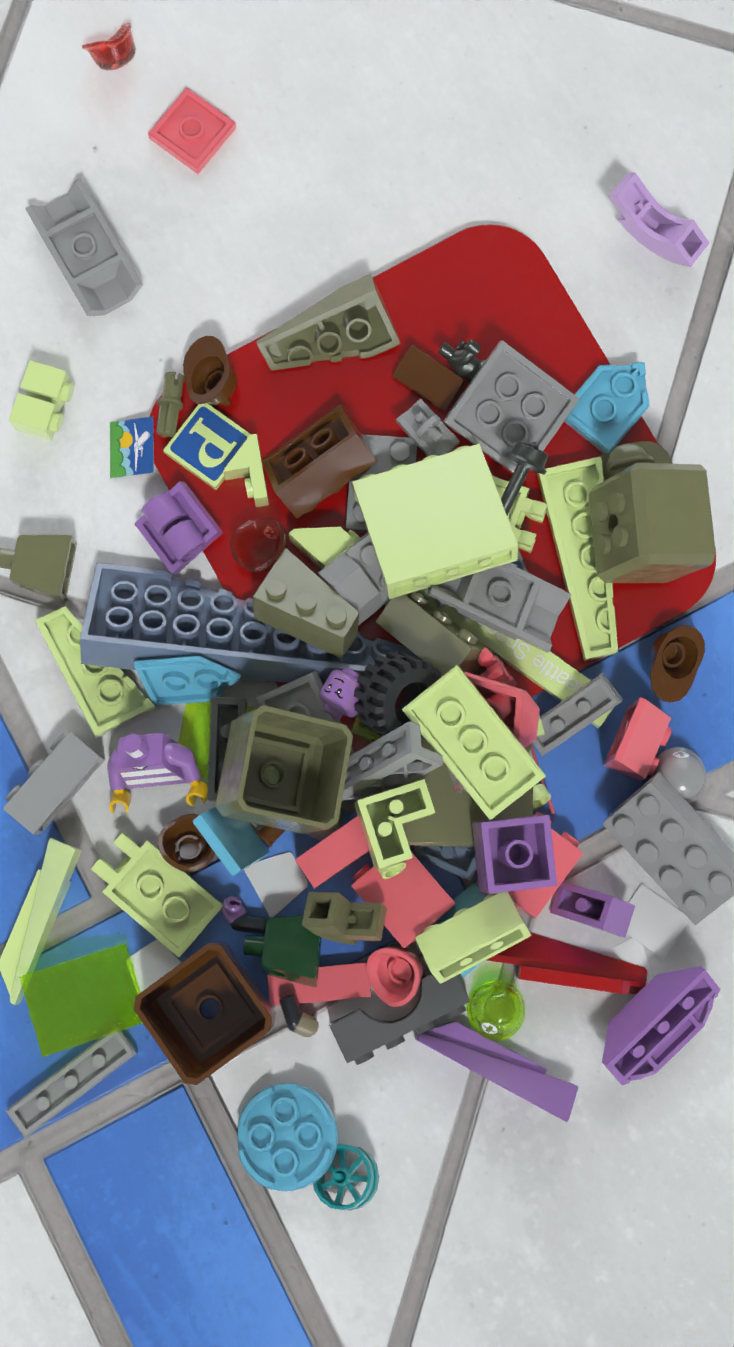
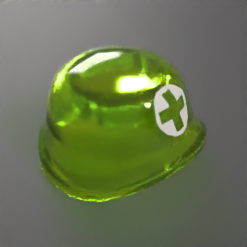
M501 980L487 981L477 986L469 996L471 1002L467 1003L468 1019L474 1030L481 1036L495 1041L505 1040L513 1036L522 1026L525 1018V1003L519 990L512 984Z

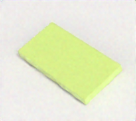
M458 665L402 709L412 722L420 725L421 734L435 752L442 755L443 762L490 820L546 777V774Z

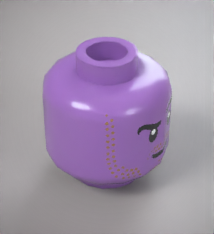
M344 667L342 671L334 670L330 673L319 691V698L325 703L323 710L339 720L343 715L354 717L358 714L355 711L354 704L359 702V699L354 697V690H361V684L357 682L360 674L347 667Z

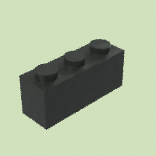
M211 697L207 799L210 802H216L231 722L247 713L246 698Z

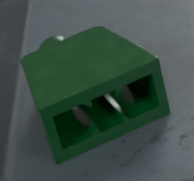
M303 916L270 918L266 922L265 936L245 935L244 955L261 956V966L264 974L317 987L322 938L313 934L302 925Z

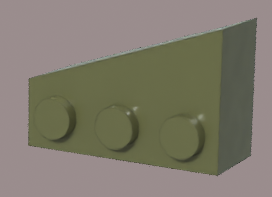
M418 591L392 598L376 620V623L421 660L432 664L434 668L438 669L442 673L441 676H444L456 665L463 672L477 676L481 675L486 667L479 665L478 658L481 651L488 647L481 643L473 634L453 623V619L440 609L435 610L428 605L429 600ZM488 648V649L491 651V653L493 654V656L497 654V653H495L493 650H491L490 648Z

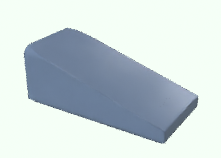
M415 846L412 851L414 856L474 884L478 879L474 847Z

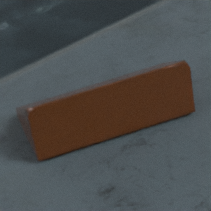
M411 345L392 375L394 379L444 413L464 386V380L414 345Z

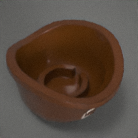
M186 814L176 818L161 830L158 837V848L163 859L169 865L181 871H199L208 866L215 857V852L193 823V820L199 816L198 814Z

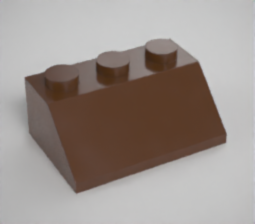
M341 404L262 460L274 492L297 519L303 514L314 510L318 503L331 494L339 492L346 483L356 476L367 472L377 462L370 446Z

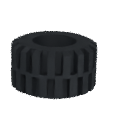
M389 652L386 654V657L381 655L376 657L375 664L369 663L364 668L366 671L364 677L360 675L357 680L361 684V690H354V697L359 699V702L354 704L355 711L360 713L357 716L359 721L365 724V728L381 737L411 721L402 709L439 680L442 673L434 668L432 664L401 652L398 654ZM407 686L405 700L395 711L396 699L401 690Z

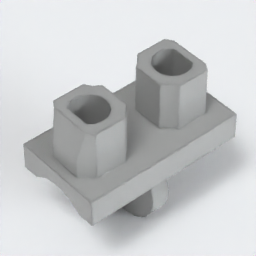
M421 398L408 411L396 419V423L427 457L449 453L459 445L460 441Z

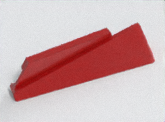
M530 932L532 936L487 959V961L517 965L516 978L520 980L618 994L636 995L646 986L647 969L645 967Z

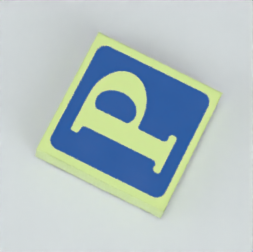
M208 403L198 404L163 451L164 454L217 490L225 480L223 470L251 434Z

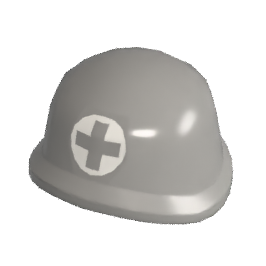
M684 747L670 748L657 756L659 763L652 777L660 772L689 804L697 800L705 789L707 778L704 764L699 756Z

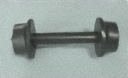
M517 440L512 450L505 452V457L518 463L501 497L507 516L529 470L543 475L547 472L544 466L549 455L538 449L536 441L528 445Z

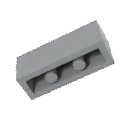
M70 731L67 735L61 734L50 746L52 752L44 761L42 759L38 760L28 772L30 778L22 787L20 785L14 787L5 799L8 803L3 809L33 835L40 836L105 761L102 756Z

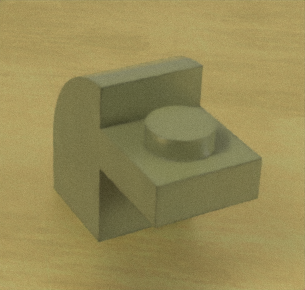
M308 892L302 925L313 934L338 943L356 945L357 940L381 941L387 908L382 903H351L339 892Z

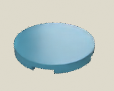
M292 1083L271 1085L255 1094L246 1104L239 1117L237 1136L238 1156L246 1172L260 1185L278 1191L300 1190L318 1181L332 1164L338 1145L337 1123L328 1103L314 1090Z

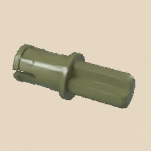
M166 372L164 374L162 398L158 399L157 402L160 410L156 432L165 438L174 437L178 414L183 409L181 395L185 377L179 373L178 378L175 379L176 372Z

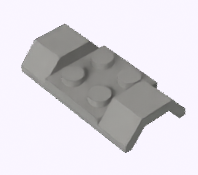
M81 178L74 182L67 195L46 206L30 205L25 208L87 316L106 315L133 300L143 284Z
M366 533L318 572L321 579L359 612L358 626L391 600L388 598L385 589L384 577L369 533Z
M509 563L428 587L429 596L456 608V612L514 640L520 639L547 653L552 647L550 638L558 616L571 596L570 593Z

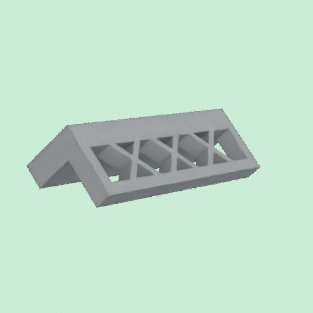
M409 721L349 756L341 803L342 812L352 815L357 812L354 805L357 800L407 785L443 765L442 755L421 747L419 724ZM416 759H418V760H421L422 762H413V761H415Z

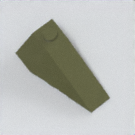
M372 274L339 288L257 341V345L271 370L308 366L311 362L323 360L338 362L341 361V358L353 356L368 358L401 344Z

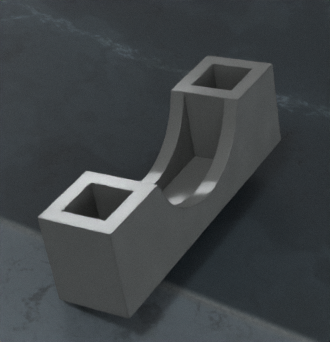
M431 972L424 975L421 979L420 995L416 1005L408 1014L399 1019L391 1021L378 1020L369 1016L361 1008H358L330 1022L329 1027L347 1064L355 1061L356 1065L364 1063L375 1056L373 1050L383 1045L386 1046L387 1050L396 1047L405 1041L403 1035L413 1030H416L417 1034H421L436 1026L435 1019L445 1014L450 1019L466 1011L464 1005L471 1001L458 975L441 984Z

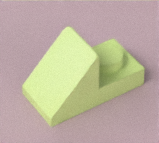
M252 434L225 467L223 474L225 480L250 476L251 478L245 479L247 497H254L256 507L269 505L258 438L257 434Z

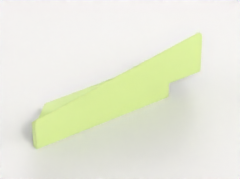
M53 838L49 839L42 870L38 869L0 958V972L10 995V1003L14 1005L21 1003L70 887V878L82 852L78 848Z

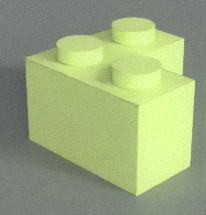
M425 779L357 800L354 803L375 870L413 858L402 824L435 813Z

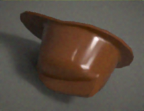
M214 336L199 338L189 347L183 362V373L190 399L196 404L208 403L210 405L222 404L229 406L231 405V395L236 389L238 378L234 369L229 364L225 347L221 340Z
M687 625L678 626L670 632L659 636L652 644L650 650L652 662L650 682L654 694L662 701L669 703L680 701L687 695L693 684L705 653V641L702 634L696 628Z

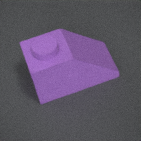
M562 882L557 889L550 913L625 938L635 905L607 894Z

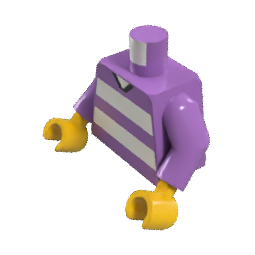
M163 733L130 734L118 740V749L113 750L107 763L110 789L114 790L109 803L111 813H115L116 803L123 804L125 806V813L128 812L131 794L124 789L126 786L129 789L189 783L190 789L186 795V802L190 806H194L198 796L201 798L202 803L205 804L208 785L205 782L199 781L201 775L194 755L188 747L180 745Z

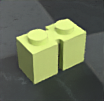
M29 360L20 386L21 389L27 392L26 395L17 394L9 421L15 430L52 441L54 433L59 432L62 427L64 415L60 413V410L64 407L65 402L71 400L74 384H72L67 371Z

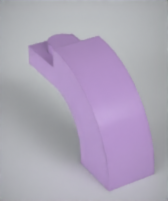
M636 172L627 173L608 196L621 213L617 220L627 232L650 251L670 262L691 267L709 245V241L695 221L679 218L665 210L652 197Z

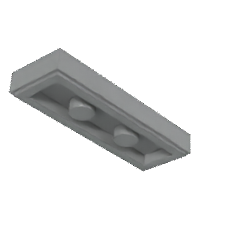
M601 673L540 716L545 735L537 737L532 742L533 745L544 756L621 703L623 698L604 673Z

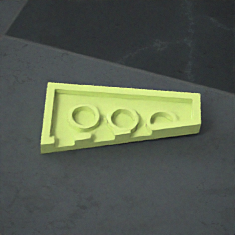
M65 606L35 620L95 738L155 709V705L136 687V684L120 668L81 664L80 636L83 625Z

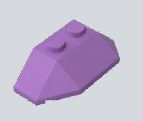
M701 966L657 974L609 1021L602 1063L622 1086L630 1083L632 1080H640L656 1074L705 1026L713 1007L714 998L718 997L721 989Z

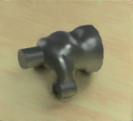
M469 340L467 343L461 341L456 350L444 342L437 352L447 359L449 366L455 374L466 379L468 385L486 361L475 357L480 350V345L474 340Z

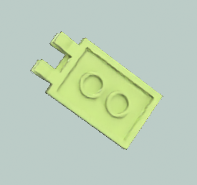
M125 832L121 833L114 841V844L128 856L116 869L101 858L94 864L91 870L109 884L103 890V893L180 958L220 911L223 904L185 871L178 870L169 865L161 856L159 849L147 840L140 847Z

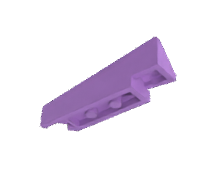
M456 1020L421 1034L416 1033L415 1040L559 1119L568 1122L578 1091L577 1085L546 1075V1068Z

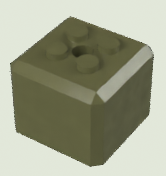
M635 463L596 485L589 493L596 573L604 583H668L712 565L716 550L707 470L702 465Z
M265 705L239 716L231 722L216 808L222 817L302 834L330 829L339 820L353 739L352 733L347 725ZM268 765L276 767L279 771L280 777L276 784L268 783L264 777V771Z

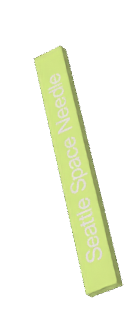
M428 588L418 590L429 600L428 605L435 610L440 609L453 619V623L473 634L481 643L497 653V657L560 702L591 681L549 651L547 653L520 639L514 640L456 612L457 609L450 605L438 608L435 598L428 595ZM612 709L603 714L602 716H600L599 718H597L591 724L599 728L605 721L607 716L610 714Z

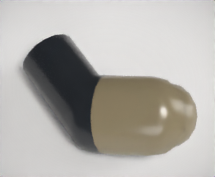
M295 994L279 999L287 1028L290 1031L303 1037H311L317 1033L319 1028L317 1019L300 1011Z

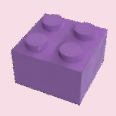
M533 815L472 822L479 892L491 894L557 886L550 815Z

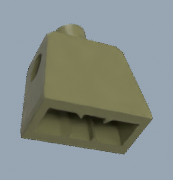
M19 535L15 550L0 548V568L11 570L10 581L14 585L60 602H66L77 542L72 535Z

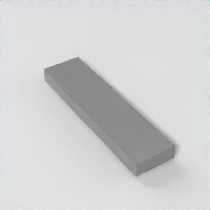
M117 1025L5 1111L26 1139L138 1052L119 1025Z

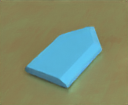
M645 362L620 366L600 365L576 392L575 396L580 400L564 422L602 453L609 455L650 406L645 380Z
M200 655L134 661V667L155 706L211 702V697H221L224 694V690L229 685H234L241 676V674Z

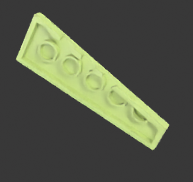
M601 457L547 468L545 469L547 471L545 475L537 473L543 501L548 504L546 513L566 592L571 594L569 604L584 661L618 653L615 609L612 600L613 585L612 583H604L596 573L589 493L596 485L604 481Z

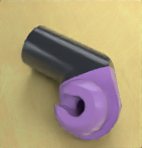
M229 896L224 900L222 913L233 930L264 934L266 917L249 916L241 900L236 896Z

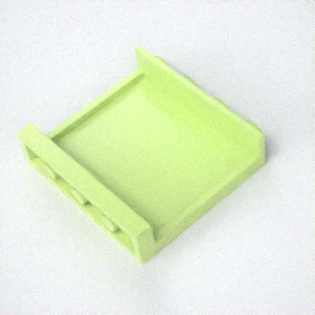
M480 444L461 446L450 453L440 456L431 455L413 464L397 465L389 471L376 475L367 474L359 480L352 481L355 501H358L384 577L385 589L389 599L518 561V543Z

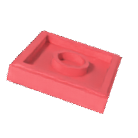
M186 87L150 130L148 136L151 141L199 174L235 131L236 123Z

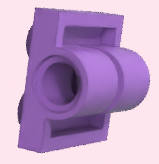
M180 481L169 492L160 493L150 499L141 510L143 516L134 523L170 573L178 574L223 533L188 485Z

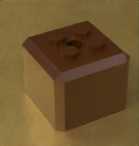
M218 941L208 943L135 996L133 1008L183 1082L193 1085L201 1083L270 1032L274 1026L276 1016L275 1010L227 943ZM212 998L218 1002L220 1010L216 1017L207 1018L202 1014L200 1007L204 999Z

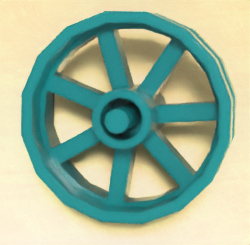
M337 1145L336 1154L339 1153L341 1168L331 1164L328 1170L332 1172V1180L325 1182L324 1174L318 1181L313 1183L314 1191L320 1201L330 1208L348 1211L362 1208L372 1200L378 1190L379 1172L377 1164L371 1154L361 1147ZM347 1150L359 1155L350 1167H348ZM363 1162L366 1165L368 1177L359 1176L357 1172ZM359 1181L367 1182L362 1195H360L356 1188ZM337 1185L339 1188L334 1201L326 1189ZM348 1188L355 1202L343 1205L342 1202Z

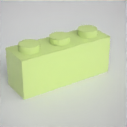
M509 892L489 894L482 902L471 908L457 911L452 918L441 924L427 927L415 939L430 972L441 984L532 935Z

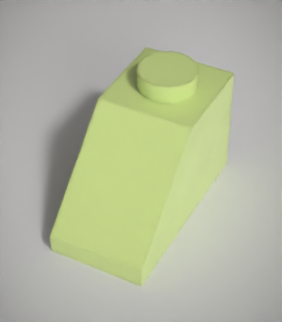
M341 527L293 529L289 533L290 542L321 570L360 539L352 530L346 532Z

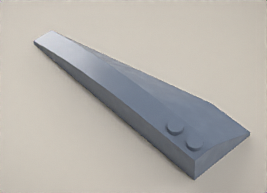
M96 563L80 636L81 664L136 670L134 667V661L200 655L241 674L239 680L291 682L317 671L321 682L325 683L332 671H342L344 667L364 677L366 673L364 668L369 663L374 665L376 657L380 655L386 657V654L389 652L397 654L401 652L418 659L419 657L405 646L380 638L372 641L363 638L360 635L361 632H358L344 658L341 659L254 619L252 598L242 600L234 597L232 592L221 588L216 592L201 587V582L189 578L187 582L173 578V573L163 570Z

